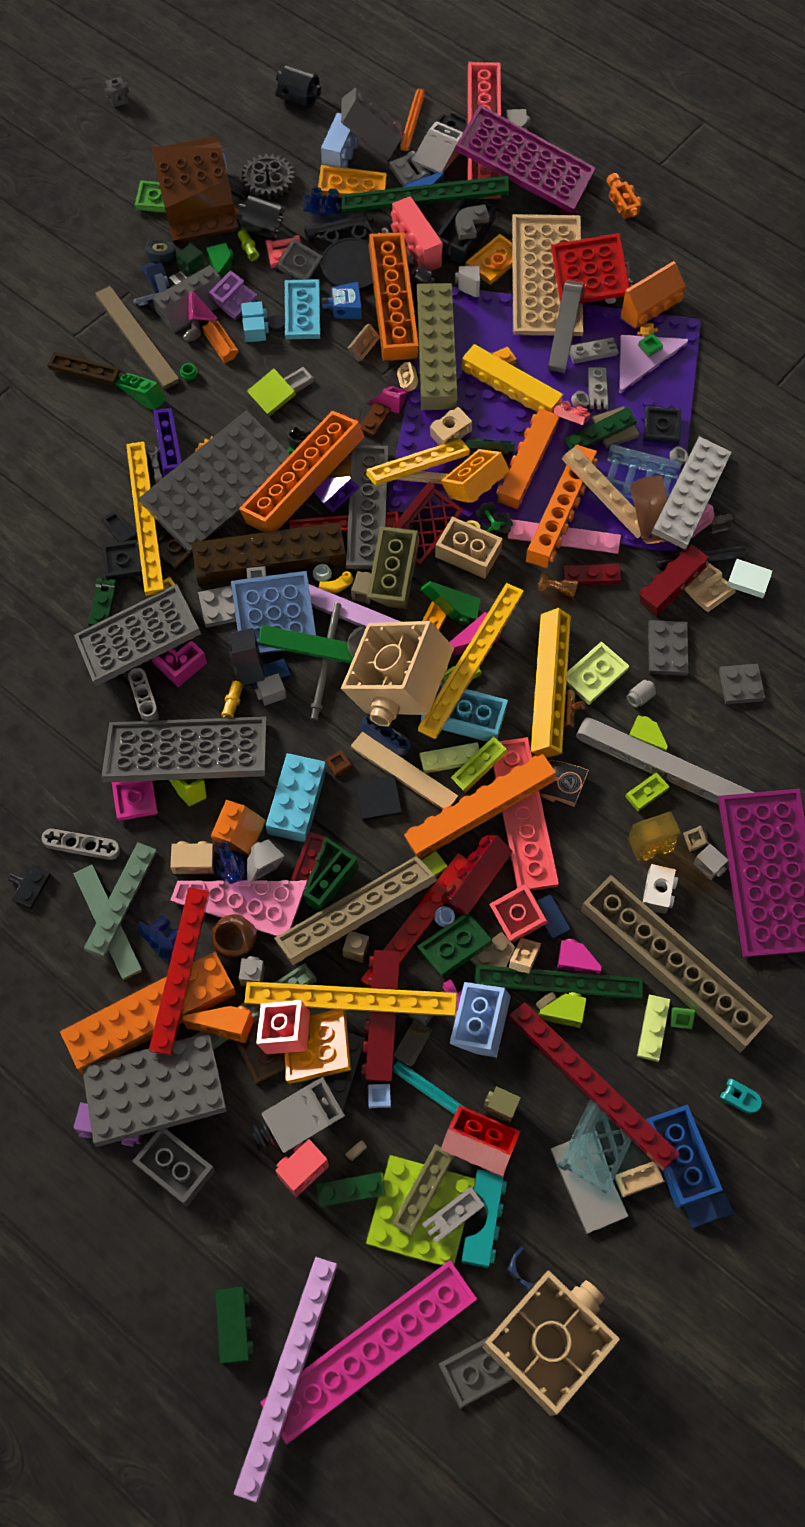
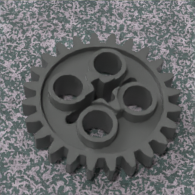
M265 154L263 158L259 155V159L253 157V162L247 161L248 165H244V169L241 170L243 187H245L246 192L250 191V195L255 194L257 198L262 196V199L268 196V199L271 200V196H274L277 199L278 194L284 196L283 191L288 193V188H292V184H294L293 166H290V162H286V158L280 160V155L274 158V154L270 157ZM266 167H269L270 187L267 186Z

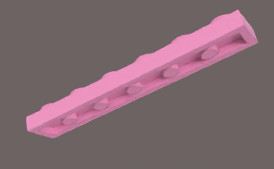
M512 520L513 526L508 533V539L531 542L540 523ZM568 527L566 535L562 534L561 546L618 554L621 535Z

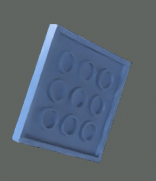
M307 571L231 581L238 631L253 628L258 643L261 625L316 636ZM258 645L261 654L286 651Z

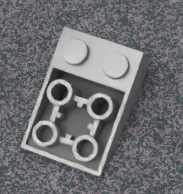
M436 121L428 130L412 163L429 169L434 173H443L460 154L454 149L463 132Z
M323 1077L261 1113L283 1153L345 1116Z

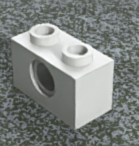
M651 864L647 875L643 903L652 911L666 914L668 908L673 907L674 896H671L672 889H676L678 877H674L676 869ZM656 887L664 888L665 892H658Z

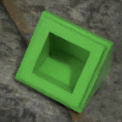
M672 1008L671 1027L692 1029L695 1010Z

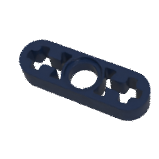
M370 715L363 717L360 725L362 732L397 755L405 756L408 754L411 742L406 737L389 726L375 724L370 720Z

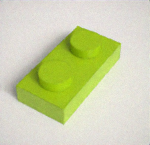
M656 772L629 791L625 797L637 811H640L665 793L669 786Z

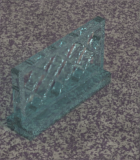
M590 1099L557 1167L563 1171L569 1170L606 1194L632 1140L621 1129L611 1132L608 1120L611 1119L606 1117V1114ZM603 1121L607 1133L598 1135L595 1124ZM622 1133L624 1144L623 1146L616 1147L613 1135ZM608 1136L612 1148L603 1150L599 1138ZM594 1140L598 1152L588 1153L587 1141ZM613 1152L616 1159L615 1164L607 1165L604 1153ZM599 1155L603 1167L594 1169L590 1157ZM585 1158L589 1170L583 1172L575 1166L578 1160ZM605 1171L607 1177L605 1185L597 1180L595 1172Z

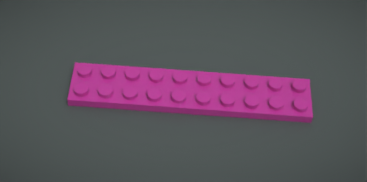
M448 1261L302 1371L281 1433V1437L286 1444L477 1300L451 1261ZM267 1398L260 1402L263 1407Z

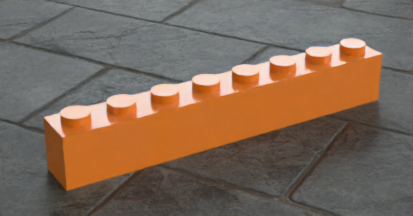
M543 754L533 756L526 764L514 767L509 774L497 777L490 785L480 787L476 793L461 798L459 803L454 806H447L435 817L430 816L423 824L408 829L407 833L404 834L406 842L414 855L422 859L556 780V772Z

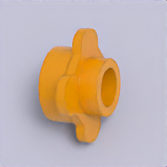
M647 323L640 326V331L637 334L649 336L653 332L658 331V328H654L653 323Z

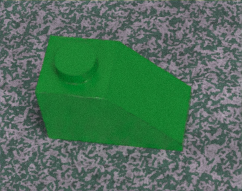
M226 243L207 248L210 266L220 275L221 279L231 270L232 260L234 259L232 249H228Z

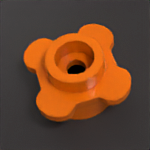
M496 253L490 257L491 264L489 267L492 270L506 269L505 262L507 258L503 254Z

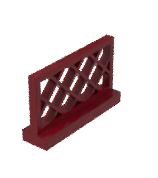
M430 481L392 527L409 530L411 524H419L420 532H418V536L421 537L422 544L418 545V549H423V556L420 559L416 557L415 561L419 566L435 548L436 543L448 525L447 521L451 520L452 517L458 519L463 512L462 508L434 488L435 485ZM434 495L441 500V505L431 506V498ZM445 508H452L457 513L454 516L446 517ZM442 509L443 517L433 518L432 510ZM429 510L430 519H421L420 512ZM444 521L445 528L443 530H435L434 522ZM431 522L433 531L423 532L421 523ZM433 535L434 542L425 544L423 536Z

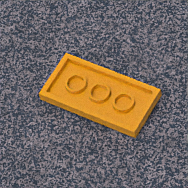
M321 165L318 195L342 198V194L384 190L387 173Z

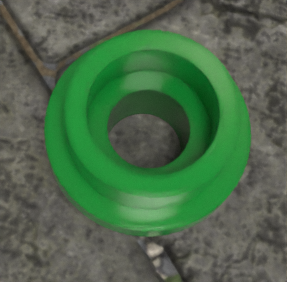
M186 363L181 367L180 375L184 380H193L197 377L198 371L193 364Z

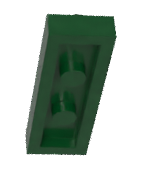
M381 1172L317 1184L318 1201L321 1208L386 1196L383 1173Z

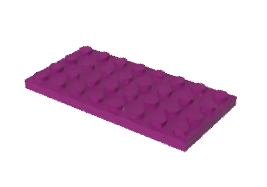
M479 105L454 149L499 175L508 176V179L571 214L595 170V167L482 105Z
M800 789L720 795L718 800L743 958L805 952V817Z

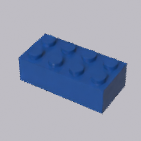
M688 1105L646 1119L680 1153L679 1157L662 1171L677 1209L705 1197L719 1194L723 1190Z

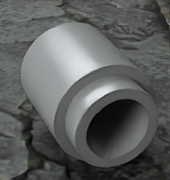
M642 680L629 691L627 699L634 707L642 706L656 695V687L651 681Z

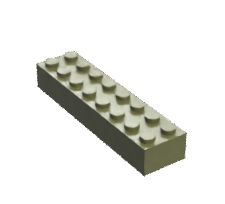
M452 283L417 284L421 410H454L457 408V379Z

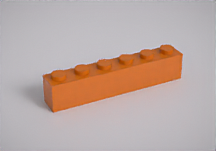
M541 408L537 415L534 414L532 416L531 427L527 428L524 433V442L520 441L517 448L518 454L512 457L510 471L504 475V483L499 484L497 488L498 503L518 510L558 427L559 416Z

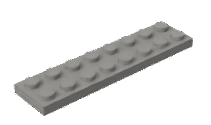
M699 436L651 532L652 534L686 549L729 459L730 451Z

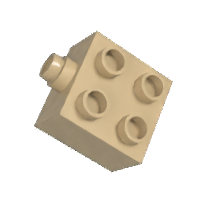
M431 621L368 623L341 689L366 714H370L372 722L380 726H389L392 720L396 719L397 714L429 715L442 678L447 671V665L454 647Z
M548 1270L481 1347L550 1416L559 1413L620 1339L595 1316L600 1311L598 1305H601L605 1299L596 1287L590 1282L585 1281L580 1285V1288L575 1286L570 1291Z

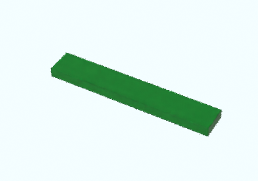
M261 625L258 645L350 664L353 661L345 641Z

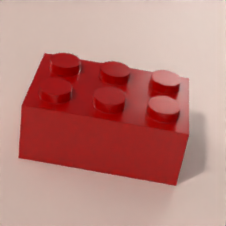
M459 1105L448 1128L441 1150L452 1156L464 1159L473 1165L487 1169L491 1173L503 1176L520 1131Z

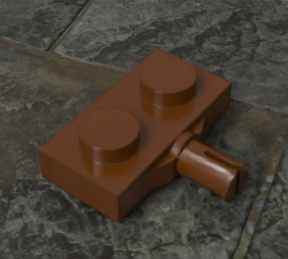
M571 689L566 691L563 730L573 728L575 712L586 708L584 701L575 703V692Z

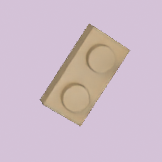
M521 938L510 960L509 968L519 972L530 973L540 951L541 943Z

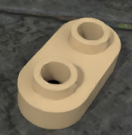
M410 362L403 363L397 372L400 386L406 392L413 391L418 385L416 369Z

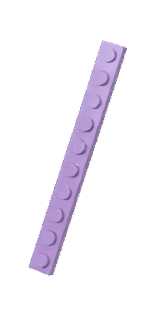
M315 1257L234 1491L236 1496L256 1503L259 1501L338 1267L337 1263Z

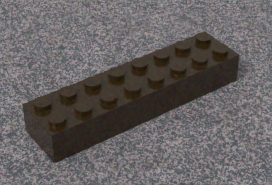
M340 522L192 542L198 586L247 579L246 568L265 566L266 576L314 570L319 564H325L329 568L346 566Z

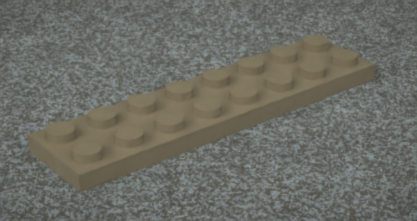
M415 856L275 937L276 943L292 965L333 941L340 939L345 934L357 929L369 920L376 918L386 910L393 908L398 903L410 898L422 889L429 887L437 881L436 877Z

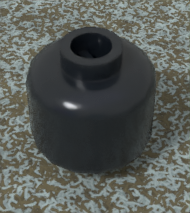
M422 264L418 265V267L414 266L409 276L411 285L417 288V284H433L435 281L433 278L434 272Z

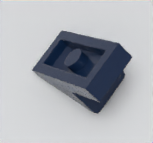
M150 262L141 266L145 277L155 293H159L154 277L156 274L161 273L163 277L166 276L169 287L166 288H171L162 263Z

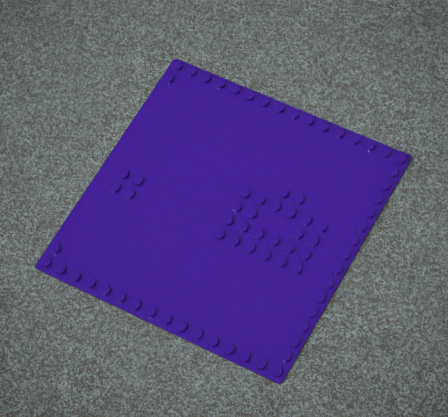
M452 286L457 407L472 421V431L461 438L465 444L467 438L515 441V451H511L510 454L502 453L510 470L512 457L517 456L518 445L520 441L524 442V433L527 428L531 427L532 416L538 413L462 370V358L474 344L491 354L508 347L516 358V364L512 366L562 393V402L568 401L571 407L574 408L576 407L572 404L571 398L577 391H583L589 397L588 368H606L608 409H604L603 404H601V409H597L596 404H594V409H589V405L586 407L587 412L591 413L589 421L583 425L562 417L559 418L558 427L518 510L498 503L496 491L499 484L504 483L503 479L493 484L490 490L481 494L479 499L473 503L450 499L443 484H434L436 490L463 509V512L458 517L459 520L464 522L474 520L480 525L491 523L487 519L480 520L476 510L480 508L482 503L493 502L496 508V512L493 513V519H496L499 513H509L512 520L540 523L567 465L562 460V457L569 452L564 438L592 425L591 417L623 406L624 408L629 407L637 420L635 427L639 432V437L609 448H605L602 441L589 447V449L597 451L596 459H598L596 468L634 508L630 485L644 477L662 475L667 499L669 498L686 464L685 462L681 466L675 465L670 459V452L675 447H681L687 452L701 325L699 319L659 314L657 317L647 321L645 324L653 323L654 328H658V331L653 332L656 337L688 339V343L669 359L661 362L653 371L642 376V379L634 385L626 388L623 393H619L621 335L643 336V334H637L640 331V326L635 329L621 319L622 309L583 304V336H573L571 345L614 338L619 354L573 364L569 354L564 374L548 371L554 336L513 335V294L479 290V297H475L458 290V287ZM419 347L418 358L414 361L418 385L413 391L408 392L395 460L439 446L430 436V426L434 421L440 420L450 411L421 410ZM646 406L681 409L679 444L643 441ZM469 448L470 452L467 456L422 471L449 474L479 449ZM403 480L390 481L386 512L398 511V514H403L427 483ZM586 486L584 495H580L581 500L578 508L573 510L575 511L573 520L567 523L569 528L621 535L619 545L671 553H674L677 549V545L669 541L649 544L645 543L641 536L637 539L588 486ZM434 495L431 498V506L441 505V500ZM445 508L446 517L454 516L457 513L452 508ZM442 509L432 510L433 518L443 517ZM429 510L421 511L420 517L430 518Z

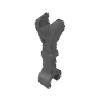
M155 447V452L150 453L147 448V456L152 462L155 481L158 483L162 479L158 463L159 451Z

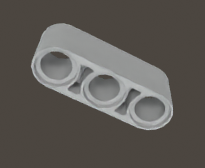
M134 668L129 672L128 678L142 721H158L159 714L146 673L141 668ZM148 711H153L151 714H145Z

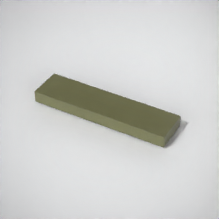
M434 1145L396 1215L392 1226L412 1236L454 1156L441 1150V1147L438 1145Z

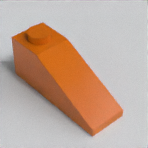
M228 1006L183 1015L182 1021L188 1029L246 1043L254 1018L250 1010L245 1007L238 1006L236 1008Z

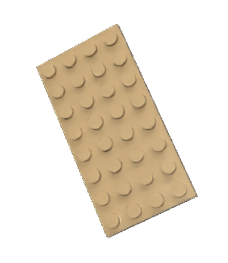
M513 214V335L554 336L560 300L551 244L581 240L580 216ZM583 303L579 304L573 336H583Z

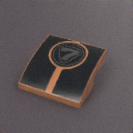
M550 760L549 763L556 772V780L539 790L540 797L552 802L558 800L574 807L589 770L569 763Z

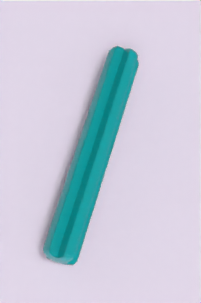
M397 1061L393 1066L392 1071L452 1114L455 1115L459 1105L463 1106L402 1062Z

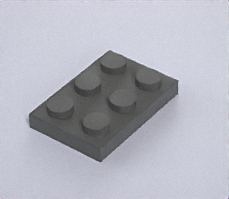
M649 620V674L688 675L687 622Z

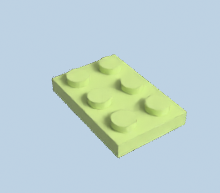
M600 642L567 672L566 685L590 705L629 669V665L603 642Z

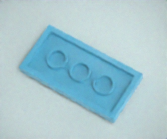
M285 280V339H320L319 280Z

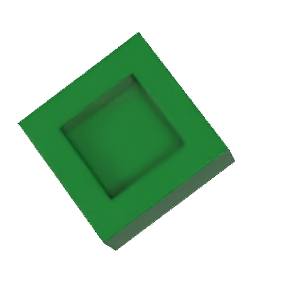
M653 333L638 343L640 349L648 357L663 349V344Z

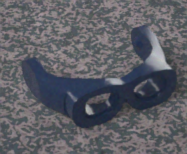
M521 1246L511 1258L506 1271L529 1293L536 1283L522 1280L515 1265L517 1256L524 1250Z

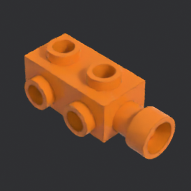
M618 173L609 175L606 180L611 188L609 197L616 205L618 213H621L624 219L639 215L642 201L639 196H635L634 187L628 185L627 182L621 183Z

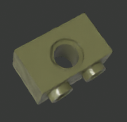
M496 1086L494 1092L489 1091L483 1107L487 1109L485 1116L509 1126L521 1097Z

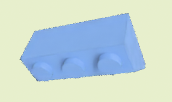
M464 982L450 1044L475 1054L497 1057L511 998L506 989Z

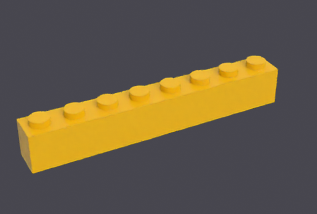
M560 608L541 614L531 752L537 756L543 754L545 758L562 754L571 616Z

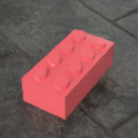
M411 196L392 203L391 229L393 233L403 232L407 253L414 259L416 267L422 264L431 270L440 268L442 264V241Z

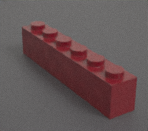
M374 950V956H370L369 968L373 969V977H368V988L397 990L400 952ZM370 1011V1020L365 1019L364 1032L369 1033L368 1041H364L363 1054H367V1063H362L361 1076H366L365 1081L391 1083L396 1013Z

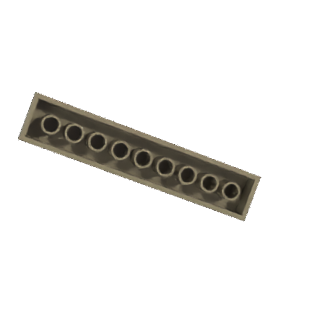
M612 875L583 903L582 913L689 1008L695 1010L698 1016L740 1053L773 1017Z

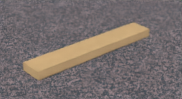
M364 732L351 745L353 751L390 776H394L396 780L439 809L443 810L447 806H452L458 799V795Z

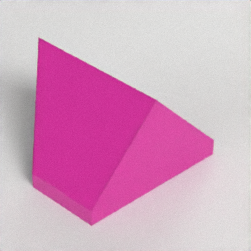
M193 291L188 294V320L215 321L217 319Z
M392 386L383 389L380 395L367 402V404L374 405L377 402L390 408L392 412L399 414L408 396V392Z

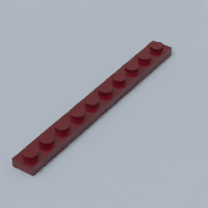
M525 1002L509 1014V1019L662 1171L679 1157L680 1153Z

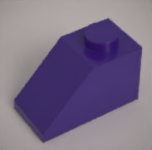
M350 476L328 478L314 492L334 512L360 487Z

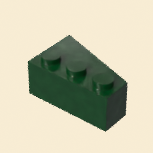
M327 837L323 840L320 854L317 856L315 867L310 874L303 893L306 904L318 912L331 904L359 869L358 859Z

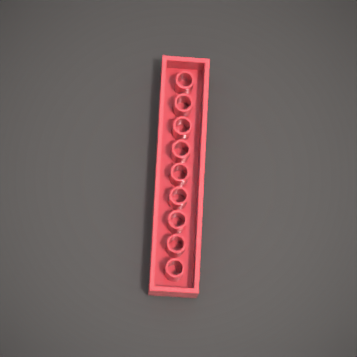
M468 62V124L479 105L501 116L500 63ZM468 158V180L501 177L498 173ZM501 196L484 197L479 199H501Z

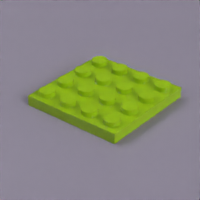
M390 1155L384 1175L386 1196L378 1198L366 1245L443 1266L448 1261H451L454 1265L464 1223L438 1243H435L433 1239L440 1233L437 1231L431 1236L428 1233L434 1227L433 1223L427 1228H424L422 1224L471 1187L473 1189L475 1179L446 1171L414 1233L410 1236L392 1226V1223L424 1164Z

